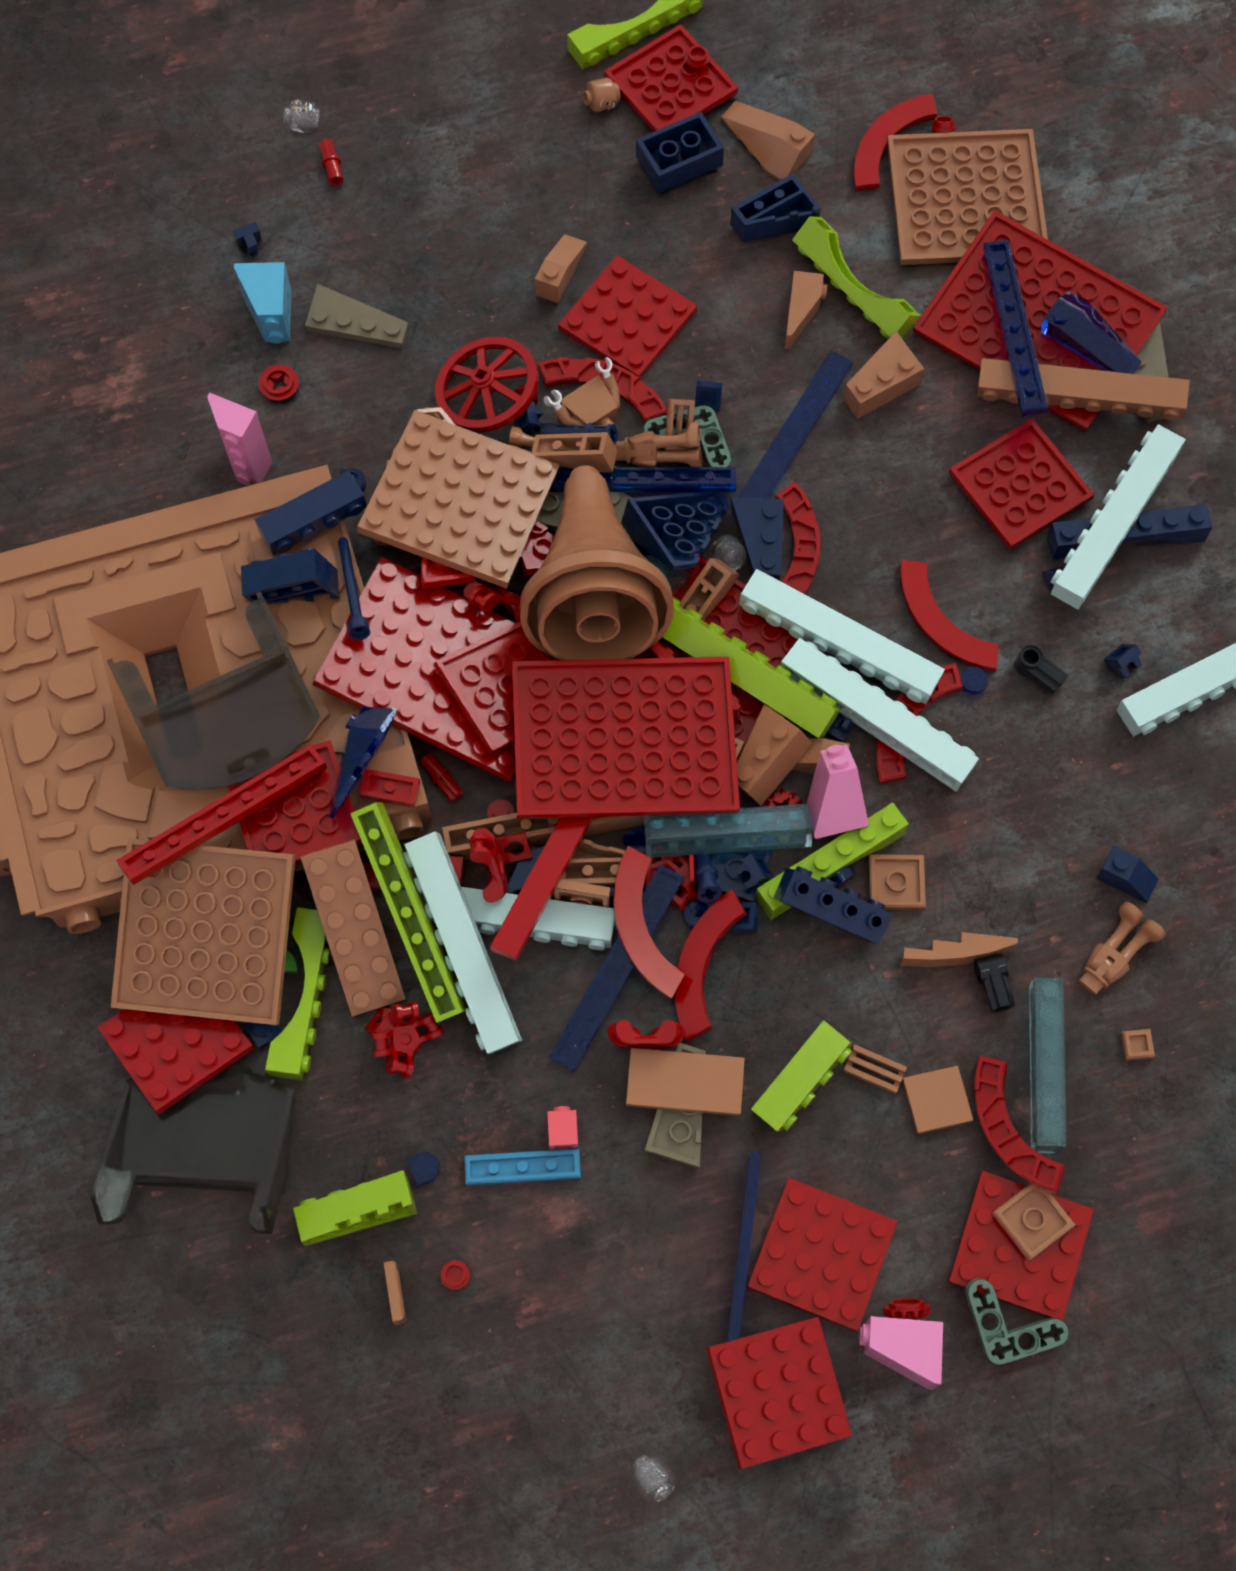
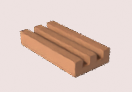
M668 398L665 435H672L675 405H678L675 435L682 434L684 405L688 406L687 431L688 425L694 419V400ZM682 446L664 447L665 451H685L691 449V447Z
M854 1045L843 1072L896 1095L907 1067ZM856 1055L862 1056L866 1059H869L873 1062H876L899 1073L898 1075L892 1073L888 1070H885L881 1067H878L874 1064L857 1058ZM854 1063L895 1081L894 1085L852 1067V1064Z
M394 1261L384 1262L392 1322L395 1325L404 1324L406 1322V1314L398 1265Z

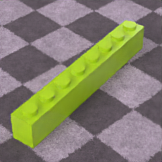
M673 597V619L667 632L663 635L664 639L692 657H729L732 683L817 738H822L826 735L841 710L835 706L837 702L825 694L820 697L813 692L814 687L801 679L799 682L792 679L790 671L780 665L775 668L768 663L769 658L758 651H755V653L750 652L745 648L747 646L745 642L734 636L730 639L723 634L725 630L713 622L708 625L701 620L703 616L691 608L688 611L679 606L681 602Z
M376 802L350 813L436 1023L464 1012L468 1007L464 998H461L455 986L456 978L453 971L451 972L446 964V954L436 939L435 927L425 911V903L415 886L414 876L406 863L404 852L383 802Z

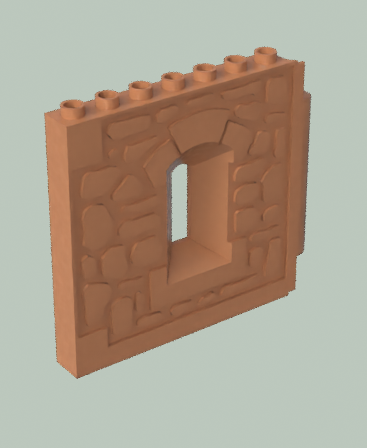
M328 465L0 553V877L12 876L22 916L35 913L36 917L52 918L58 927H67V931L71 934H81L95 930L101 925L100 917L120 912L124 873L116 860L126 855L127 838L153 839L228 794L229 788L225 779V773L303 749L309 744L316 745L331 740L354 812L379 802L363 799L359 796L365 769L420 778L421 783L415 808L383 802L399 841L418 836L424 831L422 824L432 822L427 797L407 732L312 685L350 615L338 547V540L341 537L347 538L349 542L359 597L364 590L344 520L340 521L337 526L330 529L326 528L317 533L312 539L301 541L289 551L278 553L275 556L272 555L256 526V518L331 480ZM304 548H315L338 569V599H331L330 594L316 595L314 596V601H305L304 596L288 598V603L254 606L242 596L241 566L251 564L255 560H268L280 554L289 555L300 552ZM175 648L178 650L203 745L202 750L197 756L186 761L171 757L146 661L147 656ZM239 822L201 844L247 850ZM363 843L357 844L359 853L365 851ZM296 864L294 871L304 870L303 864Z

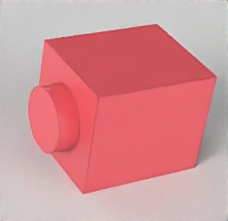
M569 1106L554 1107L553 1111H547L550 1150L578 1149L576 1110H571Z

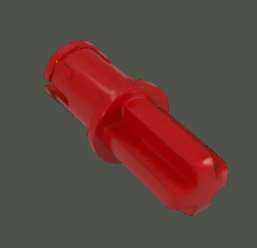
M323 139L319 144L323 157L322 166L326 169L329 184L331 186H338L344 181L340 169L341 160L336 154L333 141L331 139Z
M429 753L420 760V765L423 766L433 779V785H438L450 801H457L463 795L461 788L450 776L451 771L443 767L434 753Z

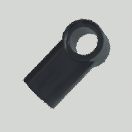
M1026 645L1023 647L1015 660V669L1019 674L1030 676L1052 694L1060 688L1068 677V674L1045 658L1042 650L1036 645ZM1023 657L1031 658L1034 664L1027 663Z
M1001 953L974 960L975 974L978 982L983 984L991 1012H1001L1014 1007L1016 1004L1007 979L1009 972L1004 955Z

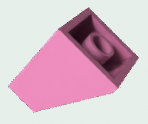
M833 745L827 750L820 751L805 808V813L815 839L869 826L858 769L847 745Z
M871 1316L860 1327L859 1345L864 1346L865 1355L926 1389L934 1390L941 1385L943 1322Z

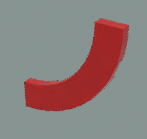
M933 94L918 96L897 104L882 114L870 126L862 138L856 153L854 164L855 191L879 188V163L882 153L887 148L888 135H897L906 127L909 128L917 123L937 117Z
M569 357L537 363V368L546 388L563 384H585L597 375L602 378L603 374L595 369V363L599 361L600 367L604 370L607 368V363L593 358L569 359ZM616 364L612 365L610 374H614L620 397L637 411L644 424L653 418L667 415V408L652 388H649L640 380V377Z
M794 481L775 496V499H784L783 512L790 523L794 541L792 562L781 582L806 594L818 566L820 532L810 501Z
M901 560L900 582L902 594H904L908 611L921 632L941 651L962 660V663L995 672L997 669L999 644L977 639L956 627L942 613L932 596L928 583L927 563Z
M956 663L942 666L945 670L926 705L922 702L917 703L910 700L903 692L895 701L903 703L908 711L918 716L926 707L939 698L961 691L963 685ZM878 739L875 759L879 784L905 779L904 757Z
M627 846L620 860L614 885L613 910L617 932L628 958L642 974V977L657 991L671 999L685 974L674 967L660 953L645 924L642 891L644 879L652 859Z
M730 890L720 897L700 917L691 930L679 958L677 969L685 975L675 991V1003L679 1023L683 1025L685 1029L684 1036L689 1042L713 1028L707 1013L705 994L703 993V982L712 956L711 952L718 940L722 939L736 922L747 915L734 890Z
M979 1055L974 1090L976 1110L986 1138L997 1155L1018 1176L1044 1191L1057 1195L1065 1166L1042 1156L1028 1146L1019 1136L1010 1120L1005 1101V1078L1008 1064L1005 1061Z

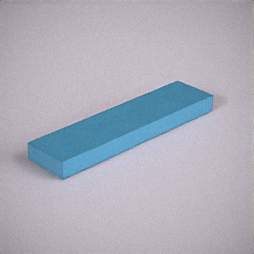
M579 1149L464 1156L466 1186L581 1179Z

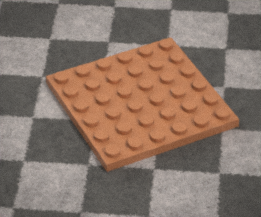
M1033 129L888 135L887 148L900 265L958 263L994 210L1048 240Z
M414 410L357 526V533L507 589L559 471L560 464Z
M127 838L126 854L149 840ZM199 845L135 885H132L124 874L111 1008L278 1025L280 1021L296 854Z

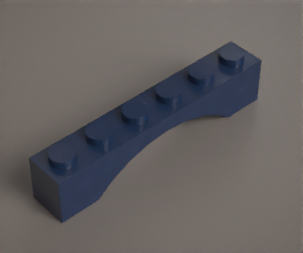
M1207 504L1141 512L1122 543L1143 540H1161L1177 544L1204 542L1212 529ZM1091 518L1052 523L1047 536L1052 560L1064 559L1071 549L1077 550L1080 545L1077 543L1079 536L1084 529L1089 531L1093 525L1090 523Z

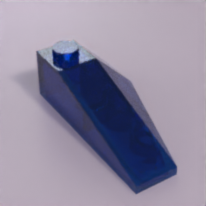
M1070 291L1057 299L1043 319L1041 333L1105 371L1135 374L1142 363L1091 303Z
M363 707L358 716L353 713L348 720L345 728L349 729L344 742L329 817L332 819L335 818L386 738L397 710L393 708Z

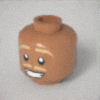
M610 78L588 82L586 91H583L584 103L586 106L589 105L594 112L614 109L617 102L620 101L618 84Z

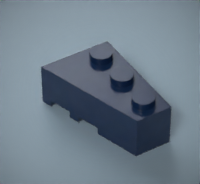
M791 174L731 207L730 225L743 242L798 231L809 216L820 217L821 208L795 175Z
M731 497V513L737 526V532L741 539L751 576L758 569L780 581L784 499Z
M304 548L297 553L289 555L280 554L272 559L255 560L251 564L241 566L242 596L254 606L288 603V598L305 596V601H314V596L330 594L331 599L339 598L338 569L315 548Z

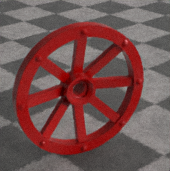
M486 337L472 341L450 356L441 368L435 385L436 403L438 407L445 411L456 426L475 433L497 430L521 416L533 401L539 383L538 368L527 348L515 340L505 337ZM486 350H505L488 367L486 366ZM477 354L478 367L474 370L460 366L466 359ZM514 354L520 356L527 366L525 368L497 371ZM453 373L471 378L447 391V385ZM527 377V383L521 396L499 383V380ZM471 389L459 414H455L449 408L447 401ZM494 391L515 402L512 407L497 416L495 415L491 393ZM478 395H482L487 419H466Z

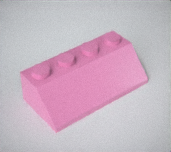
M209 392L207 398L236 480L246 486L261 483L272 465V460L257 411Z

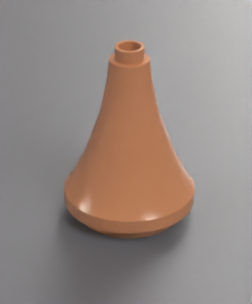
M579 466L571 471L569 478L565 482L559 526L548 554L538 571L530 578L522 591L520 598L522 629L526 637L536 648L558 660L632 659L656 644L667 632L674 613L671 587L665 575L639 552L620 523L605 478L592 466Z

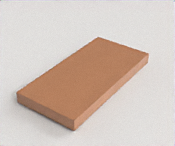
M631 1048L626 1106L740 1116L745 1058Z

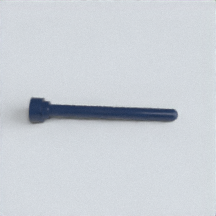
M341 537L338 540V547L351 613V619L347 624L349 637L353 640H363L370 635V626L368 620L361 613L349 542L347 538Z

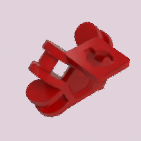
M482 579L469 583L464 588V597L471 605L480 606L482 612L489 613L495 606L500 604L506 607V611L510 613L513 611L517 622L521 621V597L518 594L509 592L501 586Z
M479 828L470 837V847L473 848L470 851V859L477 863H484L485 870L489 871L488 886L483 890V898L489 903H494L503 898L508 890V878L505 873L506 864L532 857V850L525 832L496 838L488 829ZM512 841H518L524 846V850L519 854H514L510 851L505 852L504 848L508 847V844Z
M660 844L655 846V850L651 852H640L652 859L646 873V893L642 901L643 910L651 909L656 911V915L662 917L669 899L678 911L683 912L686 909V904L690 900L694 901L697 898V893L694 890L695 861L693 854L689 855V859H687L683 855L684 851L678 848L667 858ZM678 886L682 890L679 896L673 892ZM653 891L663 894L660 901L652 898Z
M415 1001L409 1002L407 1006L394 1004L391 1006V1009L379 1008L364 1028L367 1032L371 1033V1039L375 1040L376 1049H373V1056H387L385 1062L386 1072L389 1074L401 1073V1076L407 1079L411 1077L414 1070L413 1056L423 1042L437 1038L444 1033L442 1026L437 1025L432 1011L419 1016V1007ZM381 1017L382 1020L379 1023H376L378 1019ZM425 1025L427 1031L421 1034L418 1026ZM397 1055L403 1056L402 1062L399 1061Z
M621 1020L609 1025L607 1033L610 1041L619 1047L660 1050L663 1047H674L679 1044L684 1038L685 1029L683 1025L667 1020L660 1027H655L651 1035H641L638 1028L632 1027L626 1020Z

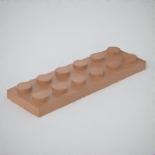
M355 839L300 856L351 1016L405 1000L406 998Z

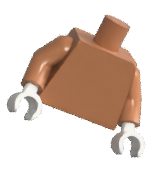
M605 357V362L607 363L605 370L600 367L599 361L595 363V369L603 374L602 378L597 375L564 398H562L558 390H552L551 394L554 396L555 402H552L549 396L544 397V404L548 407H554L553 412L561 424L585 426L588 423H595L597 426H607L608 424H614L618 419V410L621 406L620 393L614 374H610L613 365L611 359Z

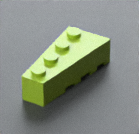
M823 1020L751 1110L777 1132H781L783 1128L788 1131L798 1119L795 1116L801 1107L806 1109L816 1097L814 1094L815 1090L820 1084L822 1086L826 1085L834 1075L832 1070L838 1063L842 1064L852 1052L850 1049L854 1045Z
M404 1170L359 1184L347 1190L331 1192L328 1196L318 1200L316 1198L303 1200L300 1202V1206L293 1208L300 1239L304 1246L417 1214L410 1183Z

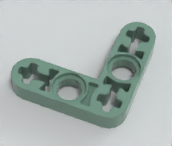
M709 406L694 407L693 422H699L700 446L708 469L713 474L723 475L730 469L731 456L716 414ZM683 410V421L685 423L687 421V410ZM677 412L674 413L673 423L677 421ZM667 415L647 421L644 426V432H650L651 429L656 428L659 431V435H665ZM704 415L705 418H708V421L704 422L700 419V416ZM673 427L672 435H675L676 429ZM713 435L719 441L715 445H709L704 439L707 436ZM716 452H718L720 461H723V465H719L718 462H715Z
M980 1278L973 1279L966 1285L965 1294L986 1358L998 1365L1006 1364L1060 1346L1067 1340L1068 1328L1065 1323L1056 1318H1045L1007 1331L993 1286L988 1281ZM977 1285L987 1290V1292L983 1293V1299L988 1305L992 1303V1307H983L980 1298L973 1296V1293L977 1291ZM986 1313H993L996 1317V1325L992 1329H984L981 1324L982 1317ZM1052 1324L1060 1328V1331L1056 1333V1339L1047 1335L1041 1337L1044 1342L1041 1344L1040 1337L1036 1332L1037 1328L1042 1334L1051 1330L1050 1325ZM1028 1332L1033 1337V1344L1028 1349H1022L1018 1344V1339L1021 1334ZM1011 1337V1344L1016 1353H1013L1012 1349L1007 1348L1001 1351V1357L991 1354V1351L995 1349V1343L1001 1346L1010 1345L1008 1338Z

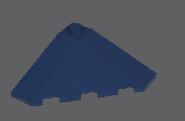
M719 490L630 498L627 501L621 524L631 540L671 570L694 568L699 562L700 553H704L710 543L711 538L709 537L711 534H715L722 520L720 519L721 516L726 515L729 504Z

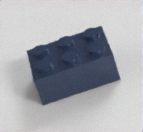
M702 112L636 139V158L658 194L723 166L724 147Z

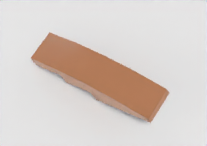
M962 932L958 942L933 940L929 950L904 948L901 954L900 966L942 967L973 963L976 959L1014 951L1018 944V938Z

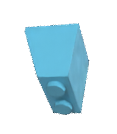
M285 262L234 263V270L241 294L264 341L274 344L290 342L292 289Z

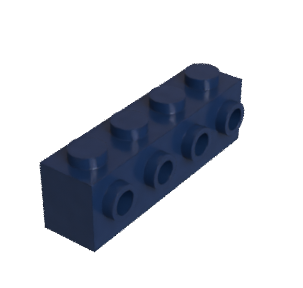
M347 471L256 518L255 522L258 532L272 555L275 556L278 553L289 551L301 541L312 539L317 533L326 528L330 529L337 526L340 521L349 516L360 514L363 509L367 508L362 490L350 471Z
M797 866L796 870L785 869L773 899L869 942L880 943L892 913L883 910L884 904L870 898L867 903L859 899L860 893L845 888L844 892L835 888L836 882L821 877L820 881L811 877L813 872Z

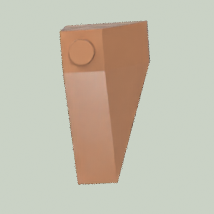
M735 101L721 116V120L733 135L747 147L748 153L751 156L754 155L759 161L763 171L778 181L794 174L813 153L815 134L794 121Z

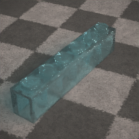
M809 804L740 808L739 813L643 816L647 857L812 847V823Z
M1035 977L1029 985L1031 1148L1040 1153L1060 1154L1066 1148L1063 978Z

